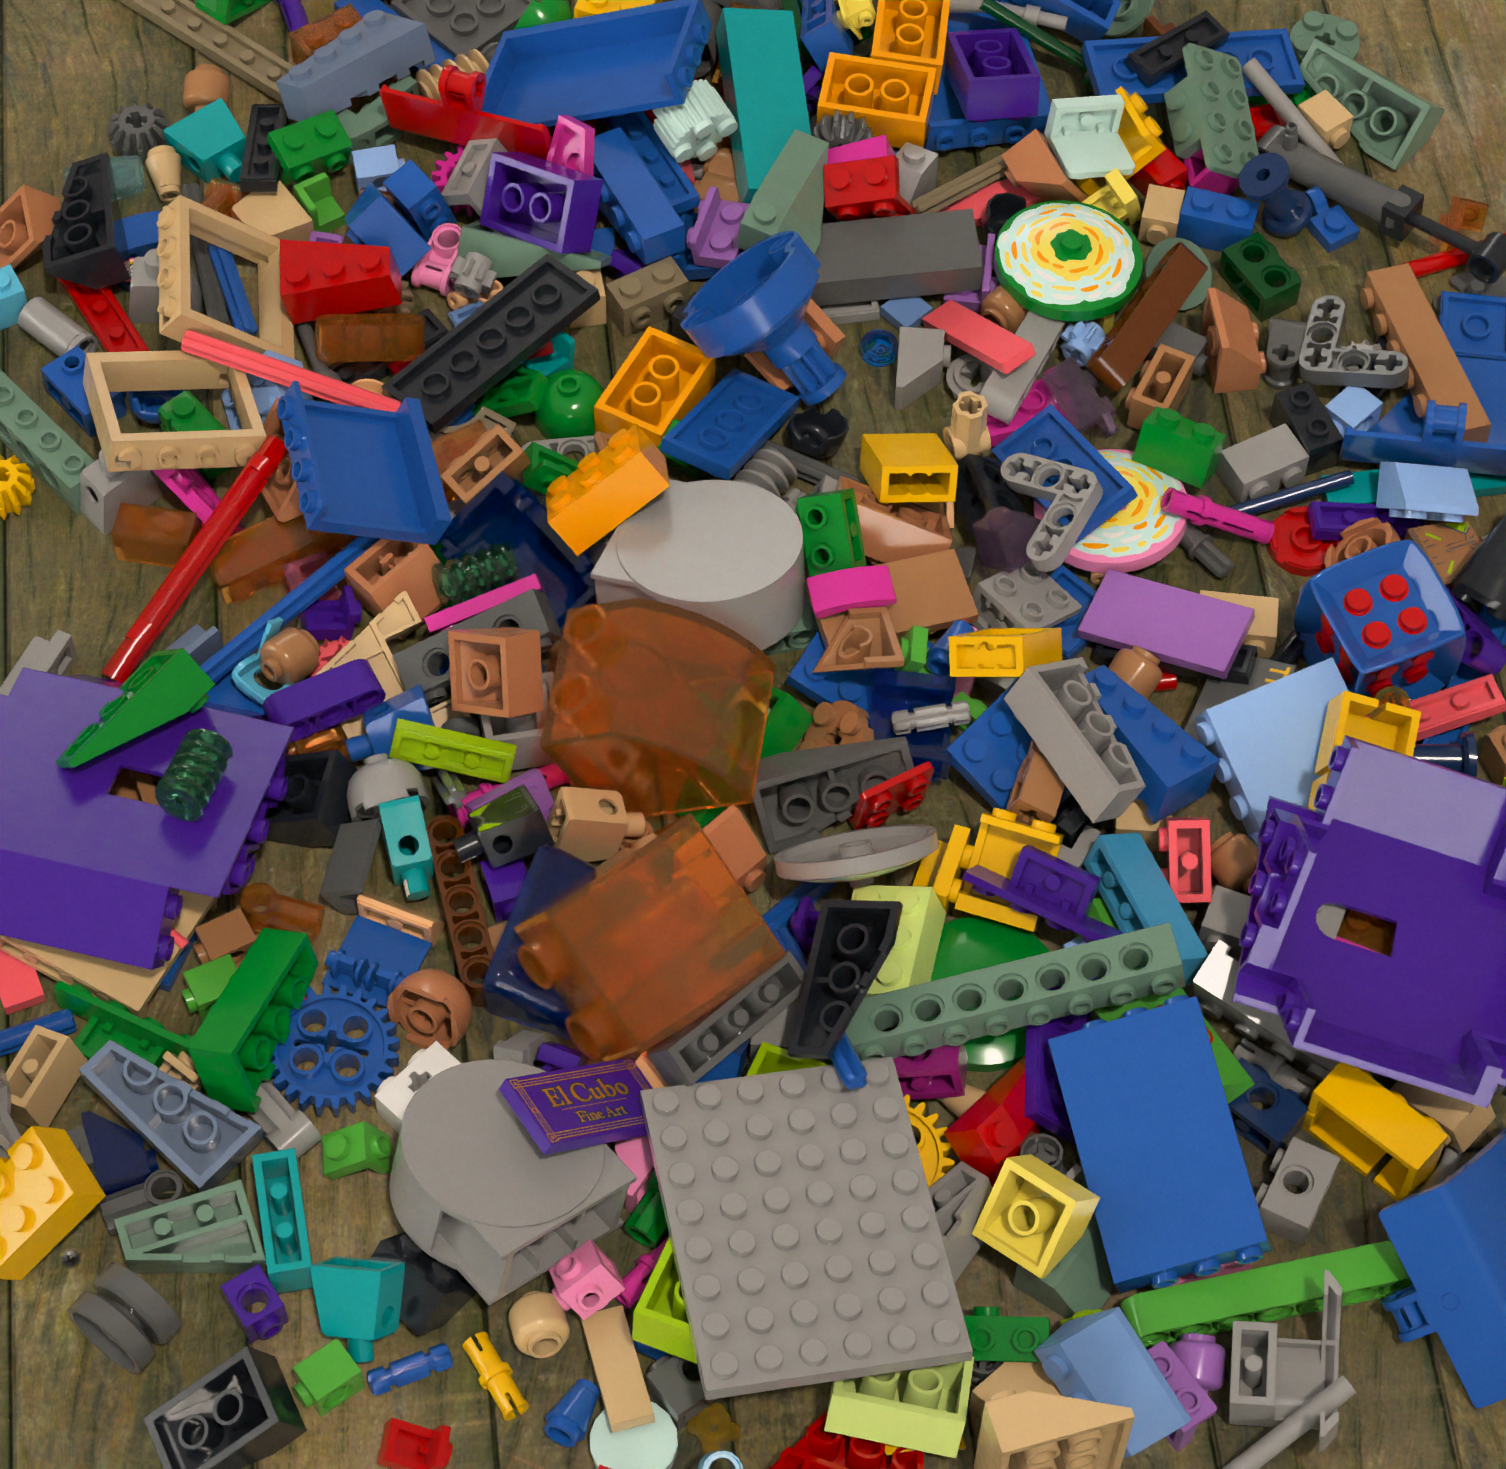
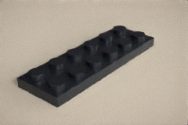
M547 253L383 384L384 396L398 400L401 403L406 397L420 399L427 429L436 434L600 300L599 290Z

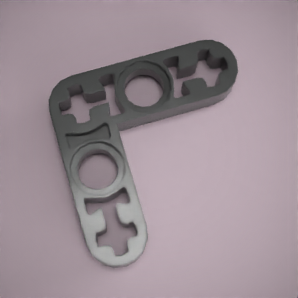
M1325 295L1314 301L1299 355L1300 376L1305 382L1317 385L1397 388L1403 386L1408 381V358L1401 352L1340 348L1346 325V308L1342 298L1334 295ZM1331 312L1330 322L1324 321V317ZM1319 336H1329L1332 338L1326 343L1313 341ZM1316 357L1321 358L1318 367H1315ZM1351 364L1364 366L1358 371H1347L1344 369Z

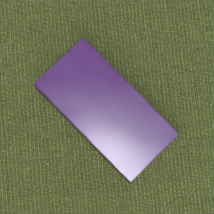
M1108 569L1078 628L1079 638L1117 649H1131L1133 645H1136L1148 651L1160 661L1226 679L1253 623L1255 612L1254 609Z

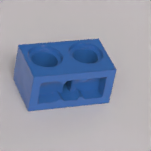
M411 159L382 182L401 214L419 231L427 243L436 227L445 223H457L438 187Z

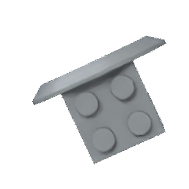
M1329 1270L1324 1271L1321 1340L1277 1338L1278 1323L1233 1321L1229 1424L1276 1427L1338 1379L1342 1286ZM1338 1408L1327 1417H1325V1411H1321L1320 1422L1311 1428L1319 1430V1453H1324L1338 1436Z

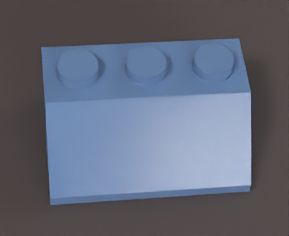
M1120 1307L1066 1321L1034 1350L1042 1363L1044 1372L1054 1381L1063 1396L1132 1408L1135 1418L1124 1458L1139 1453L1192 1420Z

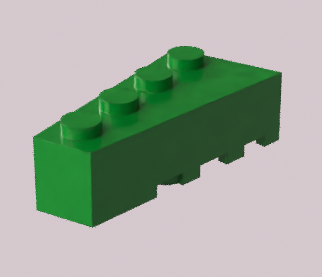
M263 928L255 942L249 947L246 956L235 973L231 975L223 992L211 1006L205 1020L191 1037L187 1049L208 1098L216 1100L232 1110L257 1112L262 1099L256 1096L262 1080L270 1081L276 1067L273 1062H270L277 1043H286L291 1031L289 1028L291 1021L290 1012L292 1009H300L319 964L307 933Z

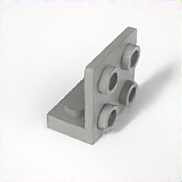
M1026 559L977 584L972 597L979 617L977 622L971 624L978 630L987 628H1051L1079 614L1082 606L1048 574L1037 570L1031 560Z

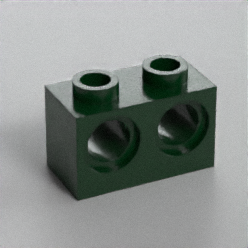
M1259 232L1222 250L1218 273L1260 322L1297 304L1302 283L1298 272L1285 263L1279 256L1276 247L1272 243L1267 242Z

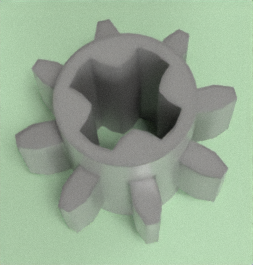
M468 252L465 259L457 256L449 278L455 280L453 288L458 293L469 298H478L481 291L489 294L497 276V272L491 270L493 262L488 257L477 252Z

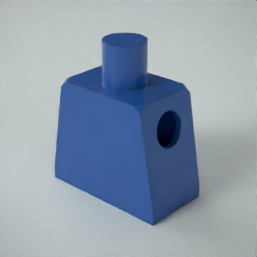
M422 684L414 686L366 710L363 713L367 733L345 739L352 763L382 753L387 754L388 759H391L389 754L398 718L435 726ZM409 762L418 771L435 769L434 767Z

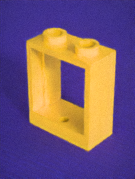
M987 628L948 637L950 677H1021L1028 667L1063 661L1061 628Z

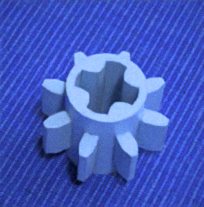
M1089 320L1078 321L1075 326L1070 323L1060 336L1065 340L1060 346L1063 349L1064 357L1073 365L1086 366L1105 339L1104 330L1098 324Z

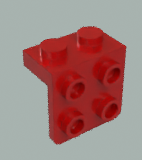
M895 155L823 165L825 208L840 222L915 214V210L900 195L899 159Z
M925 762L861 793L856 809L851 811L852 816L847 818L853 829L858 830L865 826L869 829L883 824L892 813L901 809L903 812H909L920 806L924 802L934 772L931 762Z

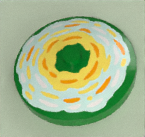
M1065 200L1047 201L1020 210L1003 225L996 240L994 269L1003 289L1024 308L1055 320L1088 321L1110 315L1130 301L1140 282L1143 269V255L1139 242L1132 231L1109 212L1082 202Z

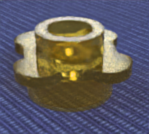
M720 1403L710 1404L697 1417L690 1418L687 1424L689 1434L697 1436L702 1443V1451L706 1454L719 1450L720 1446L724 1443L735 1441L740 1436L739 1425L731 1422L730 1415ZM715 1425L718 1427V1430L711 1432L709 1428Z

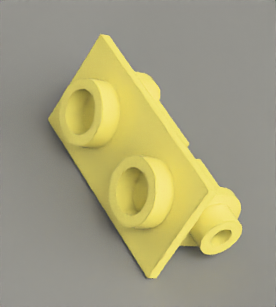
M835 0L840 7V10L836 13L843 28L846 31L851 29L859 40L863 39L860 28L872 25L876 17L872 0Z

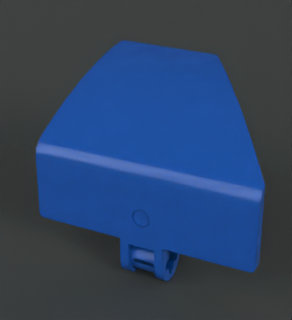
M1457 357L1491 422L1487 443L1463 441L1467 403L1450 406L1436 404V400H1428L1424 422L1422 417L1416 415L1413 398L1409 392L1368 431L1353 430V427H1346L1341 460L1373 464L1399 462L1468 469V473L1506 476V361Z
M1505 1128L1471 1160L1443 1182L1384 1207L1379 1212V1218L1413 1283L1411 1286L1391 1293L1381 1301V1304L1385 1311L1391 1312L1399 1328L1397 1336L1402 1343L1437 1331L1476 1408H1483L1506 1399Z

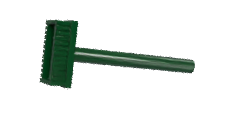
M983 0L979 9L1010 28H1017L1018 32L1085 73L1081 84V97L1095 96L1082 54L996 1Z

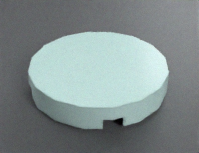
M651 1402L655 1422L612 1433L604 1409L595 1419L590 1432V1452L596 1468L598 1469L599 1465H603L611 1469H671L678 1452L677 1428L670 1415L658 1404Z

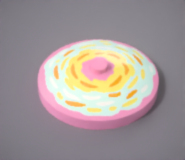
M1121 449L1097 450L1134 487L1138 497L1078 543H1074L1064 562L1076 568L1096 573H1106L1108 569L1126 573L1148 567L1172 552L1184 536L1188 518L1162 511L1161 501L1169 487L1186 493L1185 488L1179 479L1133 461L1134 451ZM1034 499V522L1037 529L1046 511Z

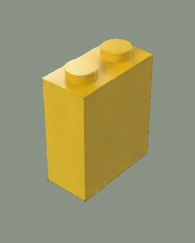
M936 433L862 434L859 470L880 503L955 502L958 464Z

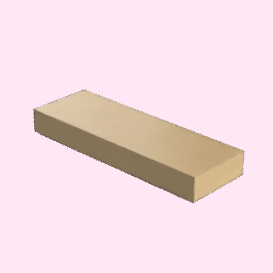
M623 1305L596 1311L586 1320L580 1317L611 1432L614 1433L655 1422L653 1408Z

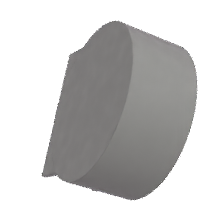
M669 479L670 486L617 526L591 572V578L595 579L599 617L596 630L638 638L659 652L686 660L724 661L762 651L784 638L795 627L802 616L806 603L803 531L798 516L784 500L772 492L738 481L702 480L686 483Z
M477 1060L462 1063L441 1071L417 1090L404 1112L389 1184L393 1210L409 1238L432 1258L458 1270L488 1305L493 1304L553 1268L562 1257L571 1254L589 1239L596 1242L621 1227L624 1221L620 1218L627 1191L629 1185L637 1179L636 1175L606 1143L544 1155L499 1088L507 1078L546 1071L528 1064L507 1060Z

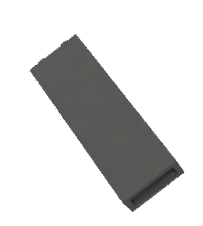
M973 209L822 223L820 246L815 254L821 263V266L816 270L820 276L811 296V299L818 306L982 290L983 265Z

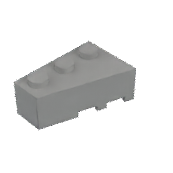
M962 1161L929 1188L954 1283L984 1243L972 1235V1232L992 1191L988 1177Z

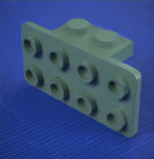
M1188 43L1182 49L1187 77L1164 93L1175 154L1177 157L1188 159L1202 148L1205 165L1210 171L1239 179L1240 172L1245 164L1259 155L1241 64L1234 56Z

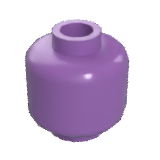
M1181 1334L1180 1341L1173 1342L1169 1346L1207 1395L1208 1391L1221 1389L1224 1386L1226 1352L1224 1348L1215 1343L1216 1337L1211 1335Z

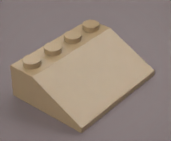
M1014 1390L999 1392L993 1395L984 1405L974 1469H1120L1135 1418L1133 1410L1123 1406L1031 1390L1016 1393Z

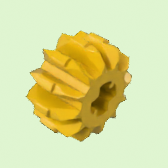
M0 454V517L5 521L7 513L14 512L20 516L21 506H31V495L35 493L36 486L31 470L26 463H20L15 455L4 460V457Z

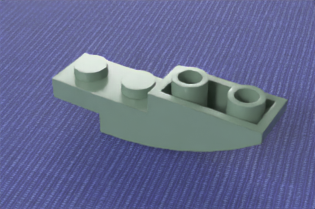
M409 75L389 86L390 89L419 96L418 83ZM380 96L372 103L363 106L357 115L348 108L337 114L339 121L353 143L352 151L387 146L405 133V131L394 129L390 126ZM352 153L350 154L346 165L353 163Z

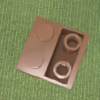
M380 539L344 569L347 586H352L354 598L359 600L375 617L382 613L394 601V598L406 590L423 623L425 617L434 614L459 592L457 585L428 544ZM416 628L398 636V638L402 641Z

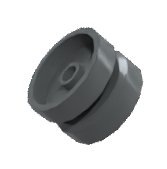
M111 1262L94 1280L98 1294L84 1291L67 1309V1312L80 1332L105 1356L128 1372L139 1374L155 1357L151 1342L165 1345L182 1327V1324L173 1308L146 1281L123 1265Z

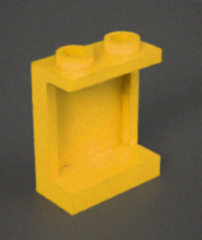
M1120 86L1115 91L1121 95L1125 105L1118 134L1135 163L1133 174L1122 175L1127 180L1165 151L1166 148L1159 138L1163 133L1160 126L1151 116L1147 117L1144 113L1148 110L1144 100L1137 92L1130 95ZM1105 177L1075 179L1078 186L1089 196L1107 185Z
M993 807L992 814L986 812L981 814V825L968 869L980 865L1011 880L1024 846L1029 844L1058 858L1064 835L1055 833L1057 827L1055 824L1038 819H1033L1031 825L1015 821L1016 813ZM964 881L954 909L1032 932L1037 930L1041 918L1040 915L1033 912L1026 914L1016 911L1008 905V900L997 895L990 897L980 894L972 888L973 884Z

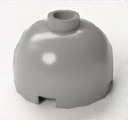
M385 753L376 754L364 760L365 766L358 769L352 775L346 793L347 807L352 823L362 821L361 818L370 817L380 822L378 803L419 795L420 801L422 800L425 806L430 801L426 783L414 765L399 758L388 759V755Z

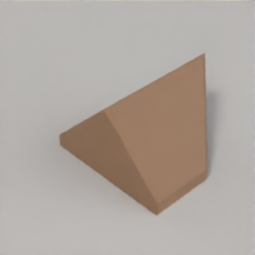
M887 606L848 608L847 616L812 673L888 669L904 666L905 659Z

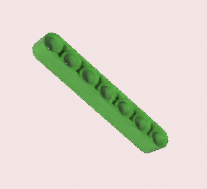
M1391 1240L1138 1293L1122 1301L1121 1309L1145 1348H1151L1161 1341L1167 1344L1180 1341L1181 1334L1196 1332V1334L1211 1335L1233 1330V1321L1267 1323L1323 1311L1325 1270H1329L1342 1286L1341 1307L1384 1298L1399 1289L1413 1285Z

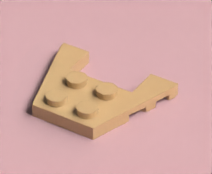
M407 591L401 592L394 598V601L382 613H379L369 622V625L354 640H351L315 676L350 661L366 659L369 661L386 694L384 701L406 691L394 657L386 642L422 625V621ZM452 699L430 708L435 727L439 728L450 719L471 717L467 712L452 711ZM363 714L340 723L346 739L367 733Z

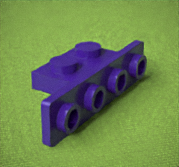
M1029 844L1022 848L1011 880L980 865L966 870L962 879L973 884L972 888L976 892L990 897L997 895L1009 901L1008 905L1014 910L1026 914L1032 912L1046 918L1045 923L1061 931H1068L1070 929L1082 935V940L1085 943L1123 934L1122 931L1088 916L1102 878Z

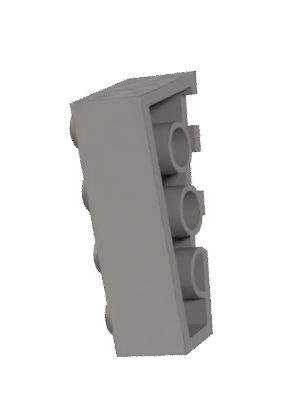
M1083 657L1028 667L1004 697V700L1092 823L1121 817L1146 785L1126 745L1117 742L1113 734L1117 726L1112 716L1104 715L1100 708L1098 700L1101 694L1096 684L1088 683L1084 675L1088 667Z

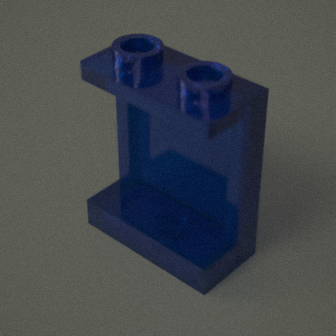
M876 668L871 688V719L869 727L874 729V740L906 736L914 767L930 761L934 767L931 781L947 780L952 764V754L942 752L950 745L951 723H948L949 727L920 732H917L915 728L911 729V733L896 735L893 731L891 716L894 711L907 709L908 713L914 712L913 708L945 703L946 707L951 706L955 693L956 677Z

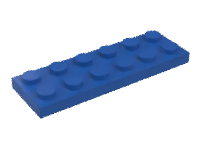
M1287 28L1229 32L1230 35L1227 42L1214 49L1215 51L1236 57L1241 67L1251 59L1256 58L1285 94L1301 93L1304 88L1305 82ZM1160 36L1084 41L1081 49L1095 96L1117 95L1115 90L1122 86L1130 95L1137 92L1145 103L1165 102L1164 93L1187 77L1186 66L1148 86L1125 61L1129 53ZM1242 71L1247 97L1263 96Z

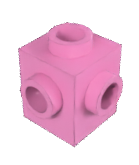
M591 1239L571 1254L562 1257L549 1270L555 1284L552 1294L565 1311L572 1308L583 1320H586L597 1310L603 1309L613 1298L625 1290L615 1263Z

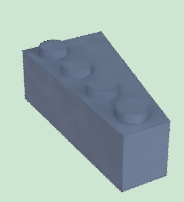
M374 10L365 14L363 19L351 28L340 32L339 36L329 44L315 50L314 54L304 62L291 67L289 72L276 82L288 119L299 122L332 109L336 114L352 105L351 98L370 96L380 91L379 83L395 76V79L400 80L411 74L409 70L411 66L419 62L427 66L436 61L425 23L385 13L381 10Z
M111 1040L79 1069L84 1082L198 1193L214 1188L265 1138L262 1126L241 1117L227 1106L208 1098L194 1090L187 1083L180 1079H175L158 1069L157 1066Z

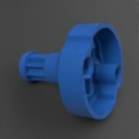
M784 231L774 234L739 254L699 289L683 311L686 318L680 325L707 358H719L722 356L763 352L774 367L782 369L798 389L797 395L806 406L815 405L834 393L841 386L847 375L841 365L833 363L816 341L817 335L804 320L805 312L820 276L816 270L821 266V263L795 231Z

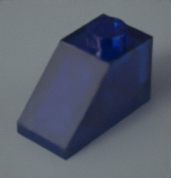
M91 1111L81 1113L99 1185L106 1196L144 1183L150 1174L160 1170L154 1149L146 1151L140 1135Z

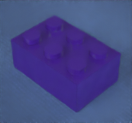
M1017 28L946 33L944 71L967 121L972 120L984 123L991 119L1008 118L1010 120H1022L1026 117L1038 116L1040 75Z
M492 152L480 225L560 254L590 253L603 179L524 152Z

